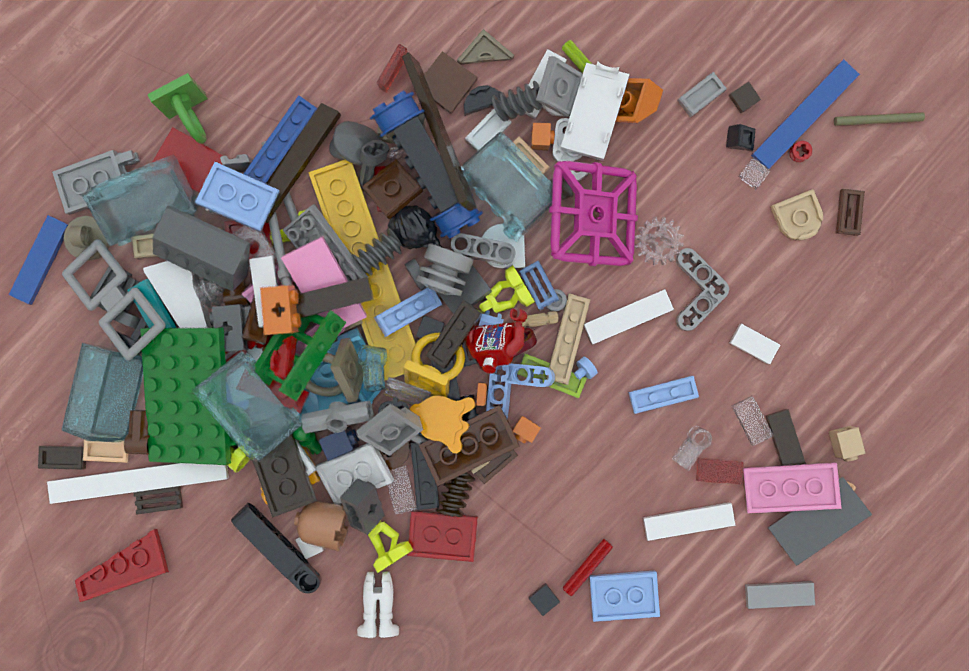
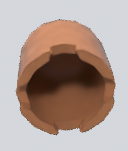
M321 501L305 505L301 512H297L294 520L298 536L303 542L338 552L340 551L339 546L343 547L349 527L344 526L347 515L343 505Z

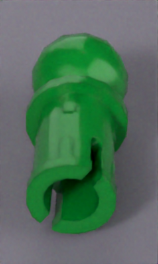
M302 424L294 427L293 436L299 441V444L306 447L312 455L314 453L318 455L322 451V447L316 439L315 433H305Z

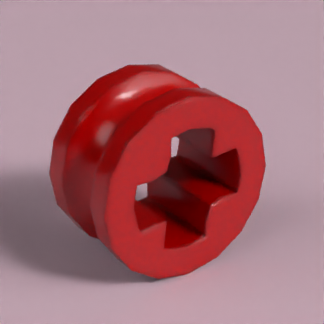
M798 141L791 146L789 155L793 161L803 162L811 157L813 149L809 142ZM803 147L802 151L805 152V154L799 156V152L796 151V149Z

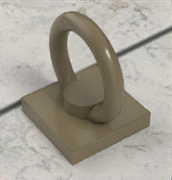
M349 337L341 339L335 355L327 353L322 360L332 364L330 368L338 385L330 388L321 387L310 380L305 387L307 390L327 397L343 393L348 403L357 401L366 371Z

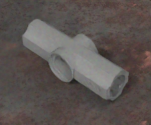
M338 401L331 403L328 409L302 414L301 422L305 433L325 429L338 433L343 432L347 425L371 420L374 417L370 401L350 405Z

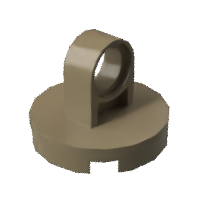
M90 216L77 217L65 229V247L76 258L96 239L101 240L107 249L110 247V230L98 218ZM97 251L88 261L99 259L101 257L100 253Z

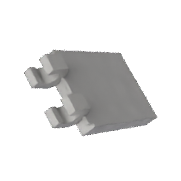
M111 150L53 171L52 173L65 214L71 215L130 194V191L133 190L132 186L146 183L145 174H140L138 171L127 174L125 167L140 162L138 153H133L132 150L123 153Z

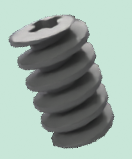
M533 81L532 89L526 83L525 91H522L520 86L516 87L517 94H514L512 89H509L508 97H506L504 92H501L500 100H498L496 95H493L492 103L499 118L506 122L509 118H516L517 115L523 116L526 112L532 113L534 109L540 110L542 104L536 101L540 88L538 83Z
M387 228L388 236L380 233L381 241L373 238V246L368 243L365 244L366 252L358 249L359 257L352 254L363 271L370 276L373 275L372 267L378 271L380 270L379 262L387 265V256L392 260L395 259L394 251L400 255L402 254L400 249L401 243L390 228Z

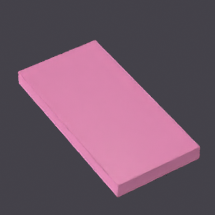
M323 236L281 257L301 293L348 282ZM361 303L331 310L346 322L343 328L367 317ZM329 311L319 313L318 315L326 317Z
M836 462L743 468L747 513L842 509Z

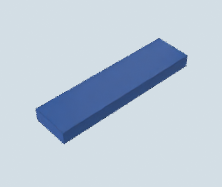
M47 215L9 293L10 296L27 304H33L64 241L65 229L69 224Z

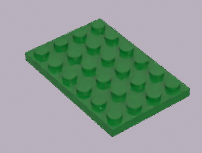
M224 327L164 328L142 349L145 409L148 435H150L148 438L149 462L208 465L231 464ZM140 328L141 337L151 328Z

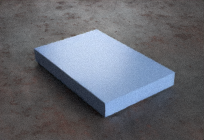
M214 162L195 203L261 232L278 197L279 190Z
M655 570L589 576L593 622L660 617L657 572Z

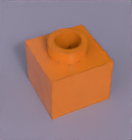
M533 122L531 149L548 151L550 144H554V130H551V123Z
M521 415L512 430L516 433V439L525 444L526 441L533 442L541 427Z

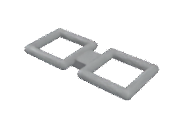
M94 240L62 272L64 279L88 310L93 311L102 304L108 311L99 320V325L125 360H132L165 328V322L138 288H132L126 294L120 287V284L127 279V273L101 240ZM98 251L116 276L91 299L73 274ZM135 299L154 326L129 349L110 322Z

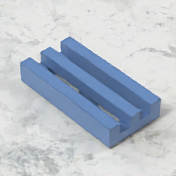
M539 261L519 271L539 310L544 309V307L551 305L553 302L559 301ZM537 267L552 295L551 298H548L534 268ZM527 272H530L545 300L544 302H540L526 275Z

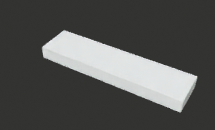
M662 290L584 324V328L591 344H595L670 312L674 308L666 290Z
M730 502L643 517L646 539L648 541L736 526L732 503Z

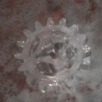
M657 217L652 218V224L647 220L644 222L646 228H638L641 235H636L635 239L639 240L640 243L635 245V248H641L642 251L638 255H646L645 262L652 259L653 265H657L659 261L662 265L667 264V259L670 262L675 260L673 254H681L678 248L683 247L684 243L679 242V239L684 237V234L677 233L680 226L674 228V220L666 223V217H662L660 222H658ZM657 227L655 234H647L651 228ZM667 230L671 233L673 238L669 236ZM660 237V240L664 241V243L658 246V242L654 239ZM646 245H649L652 253L647 249ZM665 248H672L668 254L662 256Z

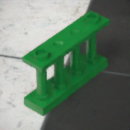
M331 310L326 317L315 314L301 318V326L298 327V332L274 334L249 374L268 386L273 380L282 384L279 391L297 401L346 322ZM310 322L320 325L313 337L304 333ZM293 336L297 339V342L300 341L307 346L300 357L295 355L294 367L284 381L271 370L270 360L274 350L278 351L280 346L284 344L282 341Z

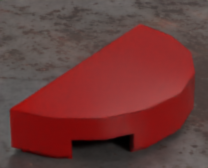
M293 336L282 341L284 344L280 346L278 351L274 350L270 360L271 370L284 381L293 368L297 339Z

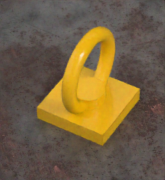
M440 332L430 333L418 340L412 350L411 361L407 360L403 367L405 384L433 396L447 397L449 394V381L454 379L463 369L465 352L461 345L456 353L455 365L451 370L443 374L432 366H422L420 355L423 348L429 343L435 342L441 334Z

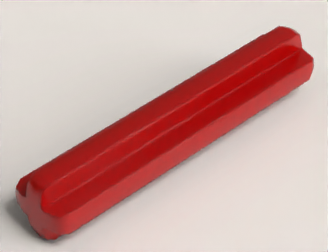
M603 539L566 582L563 590L568 595L573 596L612 550L613 546Z

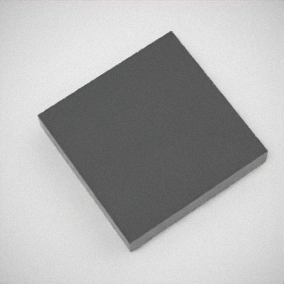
M472 265L469 274L458 273L457 277L466 282L465 286L456 282L453 288L463 291L461 296L437 293L454 314L463 300L474 306L489 295L492 290Z

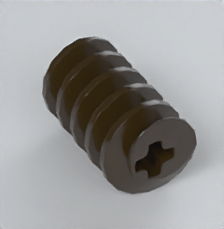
M465 473L452 479L451 483H444V486L449 491L441 492V495L446 500L438 501L443 506V509H436L435 511L451 517H462L464 513L459 508H466L467 506L462 499H469V495L464 491L472 490V486L467 482H474L475 478L469 473Z

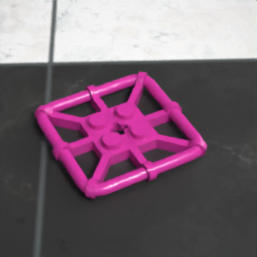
M558 161L554 165L552 206L549 207V213H552L550 246L551 256L554 259L564 262L587 263L589 266H597V264L624 266L630 265L633 262L635 222L638 221V215H636L637 175L634 171L603 166L598 162L588 164L574 161ZM570 170L591 173L592 190L583 189ZM602 175L623 177V180L612 192L602 191ZM562 176L575 193V208L561 207ZM628 187L627 214L617 213L618 196ZM594 208L599 213V217H593ZM561 214L574 215V231L559 245ZM617 220L627 222L626 247L616 234ZM580 236L590 237L589 254L565 253ZM600 238H608L620 257L599 255Z

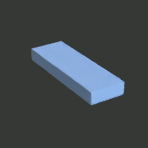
M425 288L375 316L374 319L386 337L441 306L442 302L434 290Z
M694 376L628 392L634 414L699 397Z

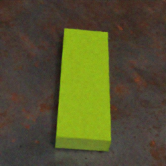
M526 353L521 362L522 365L548 368L550 363ZM524 368L519 369L517 374L527 378V371ZM545 371L543 374H533V378L542 379L543 383L544 380H547ZM571 372L568 385L553 382L549 387L579 398L587 378L582 377L579 380L574 375V372Z

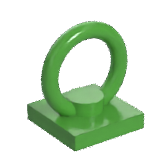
M188 73L147 94L151 103L168 119L178 115L196 142L199 144L206 142L205 131L192 107L208 98L203 89Z

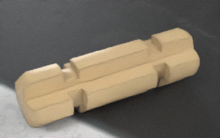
M556 311L547 314L528 315L522 326L526 328V326L535 327L546 325V323L554 324L558 322V314Z

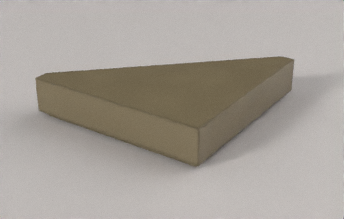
M483 29L457 59V62L459 64L505 61L512 60L514 54Z

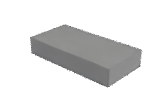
M712 72L677 101L691 118L725 92L727 88L716 74Z

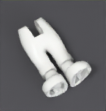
M390 571L383 572L382 587H375L374 572H367L363 586V619L365 621L357 629V635L360 637L374 638L377 636L375 621L377 619V600L380 602L379 637L386 638L399 635V627L391 622L393 618V582Z

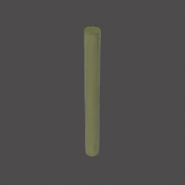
M924 112L842 116L834 118V125L924 121L925 114Z

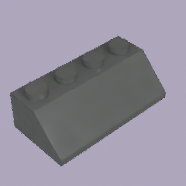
M170 205L166 207L152 237L153 254L221 287L234 291L248 275L250 243Z

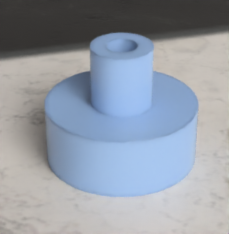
M583 356L576 362L579 369L574 372V375L579 380L584 376L592 379L598 374L597 369L588 358Z

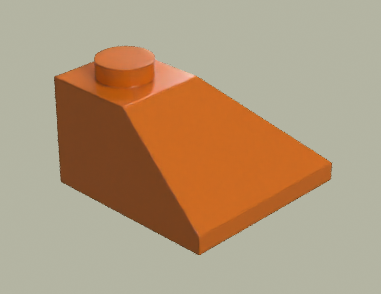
M629 78L616 122L638 123L656 112L663 89L650 79Z

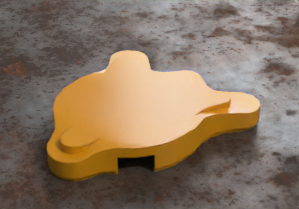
M438 395L429 397L420 404L412 405L410 411L420 417L423 427L421 434L430 440L444 443L452 453H459L463 447L461 436L469 429V423L463 421L462 416L475 408V401L473 398L454 401L448 397Z

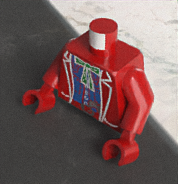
M511 309L510 317L515 321L512 323L475 326L474 330H471L465 339L467 349L472 358L477 359L484 372L492 374L496 371L497 366L509 365L513 357L523 348L524 326H522V323L527 319V313L524 310L520 309V315L517 317V310Z

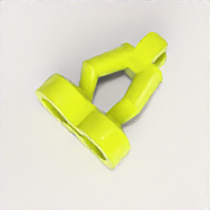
M513 265L505 270L507 281H498L491 288L492 292L486 296L487 300L479 305L483 312L493 309L495 313L514 308L518 301L525 307L535 303ZM514 288V295L510 300L496 301L495 298L502 289Z
M380 520L368 534L378 554V558L373 564L377 573L413 551L409 541L397 544L399 533L386 524L385 521L381 522ZM380 532L392 538L388 552H385L379 536Z

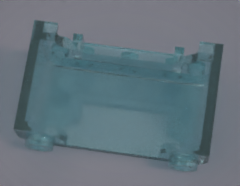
M241 351L192 388V392L250 460L259 462L302 425L299 420L301 416L293 407L289 409L281 404L255 372L254 365L256 361L249 353L244 354Z

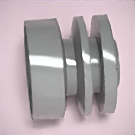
M429 244L424 258L433 263L432 267H420V270L428 272L429 276L425 278L418 275L416 281L421 282L428 289L442 294L461 296L463 291L453 288L456 282L465 286L466 282L457 276L458 273L469 274L474 259Z

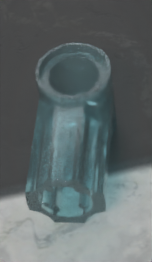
M362 345L358 351V363L363 366L364 389L369 392L381 391L385 388L384 365L387 360V351L383 347Z

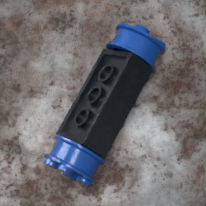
M404 90L393 97L394 102L386 106L384 102L373 109L375 114L370 117V120L375 119L382 131L381 137L391 132L395 133V136L392 137L399 150L403 148L408 155L404 159L411 170L415 168L419 176L416 177V180L422 190L427 188L431 194L428 200L434 210L437 208L440 210L430 220L436 222L442 232L440 234L441 238L448 236L450 239L461 232L459 229L466 224L468 227H471L480 221L479 216L483 211H478L477 208L468 211L459 204L442 158L418 118L424 112V109L420 110L412 97L414 92L406 94Z

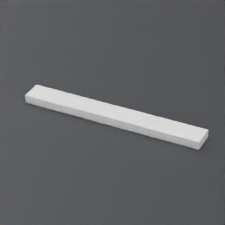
M175 463L48 481L47 485L50 504L226 480L229 479L227 465Z

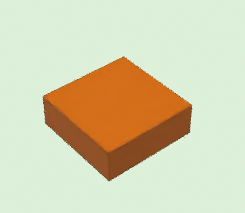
M478 382L477 406H484L486 403V383Z

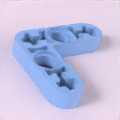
M512 363L497 366L496 371L490 374L486 411L495 408L493 404H503L502 410L508 419L511 384L549 387L555 380L553 370L548 367ZM502 368V370L506 371V374L500 376L497 374V370ZM521 368H524L528 373L527 379L524 381H520L517 377V373ZM544 371L545 375H549V379L544 380V383L542 379L533 378V374H543ZM501 377V382H505V385H495V382H500ZM498 388H501L504 392V398L501 401L496 400L494 397V392Z

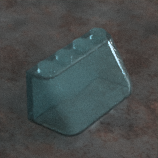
M82 343L61 431L87 441H124L126 435L129 434L130 410H135L143 378L142 356L136 355L132 360L128 361L124 359L118 350Z

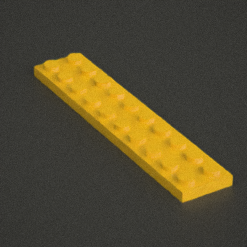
M342 160L308 172L324 218L351 254L359 257L358 249L366 252L365 244L368 243L373 246V238L380 241L353 163ZM379 262V271L372 267V276L366 273L369 277L374 300L361 303L367 314V317L362 319L363 323L361 325L381 382L404 374L403 367L407 360L411 361L412 350L416 344L409 324L385 337L374 319L375 316L401 302L388 262L387 265Z

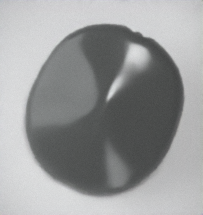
M344 121L335 128L333 139L329 145V151L335 158L362 166L360 161L362 147L373 140H380L376 132L365 125Z

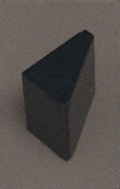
M742 124L729 126L726 147L753 151L756 129Z

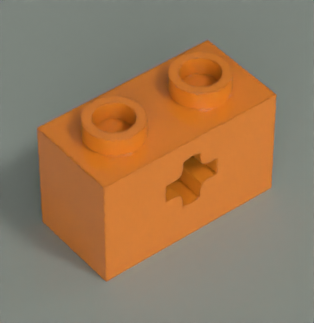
M294 285L261 287L264 335L298 332V327L301 326V318L296 309L299 295ZM285 307V312H279L278 308Z

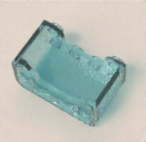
M497 133L461 165L470 191L475 189L476 195L491 205L492 212L505 220L503 222V232L509 239H514L517 242L549 213V207L552 206L553 184L504 133Z
M175 155L165 157L99 183L82 195L109 246L118 244V246L125 245L131 241V237L136 235L135 232L142 229L144 232L154 229L156 227L155 224L160 222L168 205L193 217L199 207L195 203L197 198Z

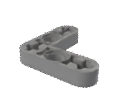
M685 248L677 253L676 263L702 289L676 318L678 328L683 331L693 330L728 295L729 285L693 249ZM682 254H690L691 257L689 260L693 264L697 263V261L699 262V265L694 267L692 272L689 270V268L693 266L689 262H682V260L684 259ZM699 268L707 270L708 277L706 280L698 279L696 273ZM714 277L715 280L712 283L715 286H722V294H714L715 288L711 284L708 286L705 284ZM700 299H704L708 303V308L704 312L697 308V302ZM693 312L700 316L699 318L693 316L690 319L691 326H684L682 324L684 322L683 316L689 317Z

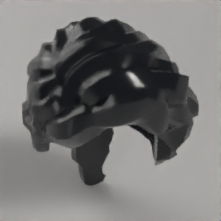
M417 205L405 206L388 223V227L397 236L401 246L404 248H428L429 244L442 247L439 239L435 236L437 227L430 220L431 215Z

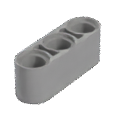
M457 234L451 240L453 252L471 259L508 265L515 257V248L507 242L468 234ZM458 240H465L468 246L465 250H458L455 248V243ZM486 244L490 251L486 255L479 254L477 252L479 245ZM501 249H509L511 257L507 260L502 259L499 256Z

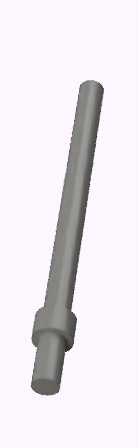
M275 212L269 221V226L279 267L277 271L278 278L283 286L292 285L291 280L293 278L281 259L285 255Z

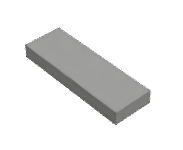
M812 581L745 585L746 607L748 609L815 605L814 583Z

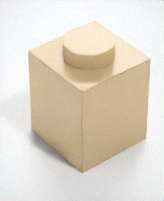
M847 426L829 431L835 457L844 459V461H853L858 459V455L866 454L859 427Z

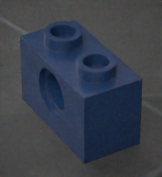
M351 425L346 427L343 432H335L319 440L327 461L354 450L359 446L358 442L360 441L357 430H352Z

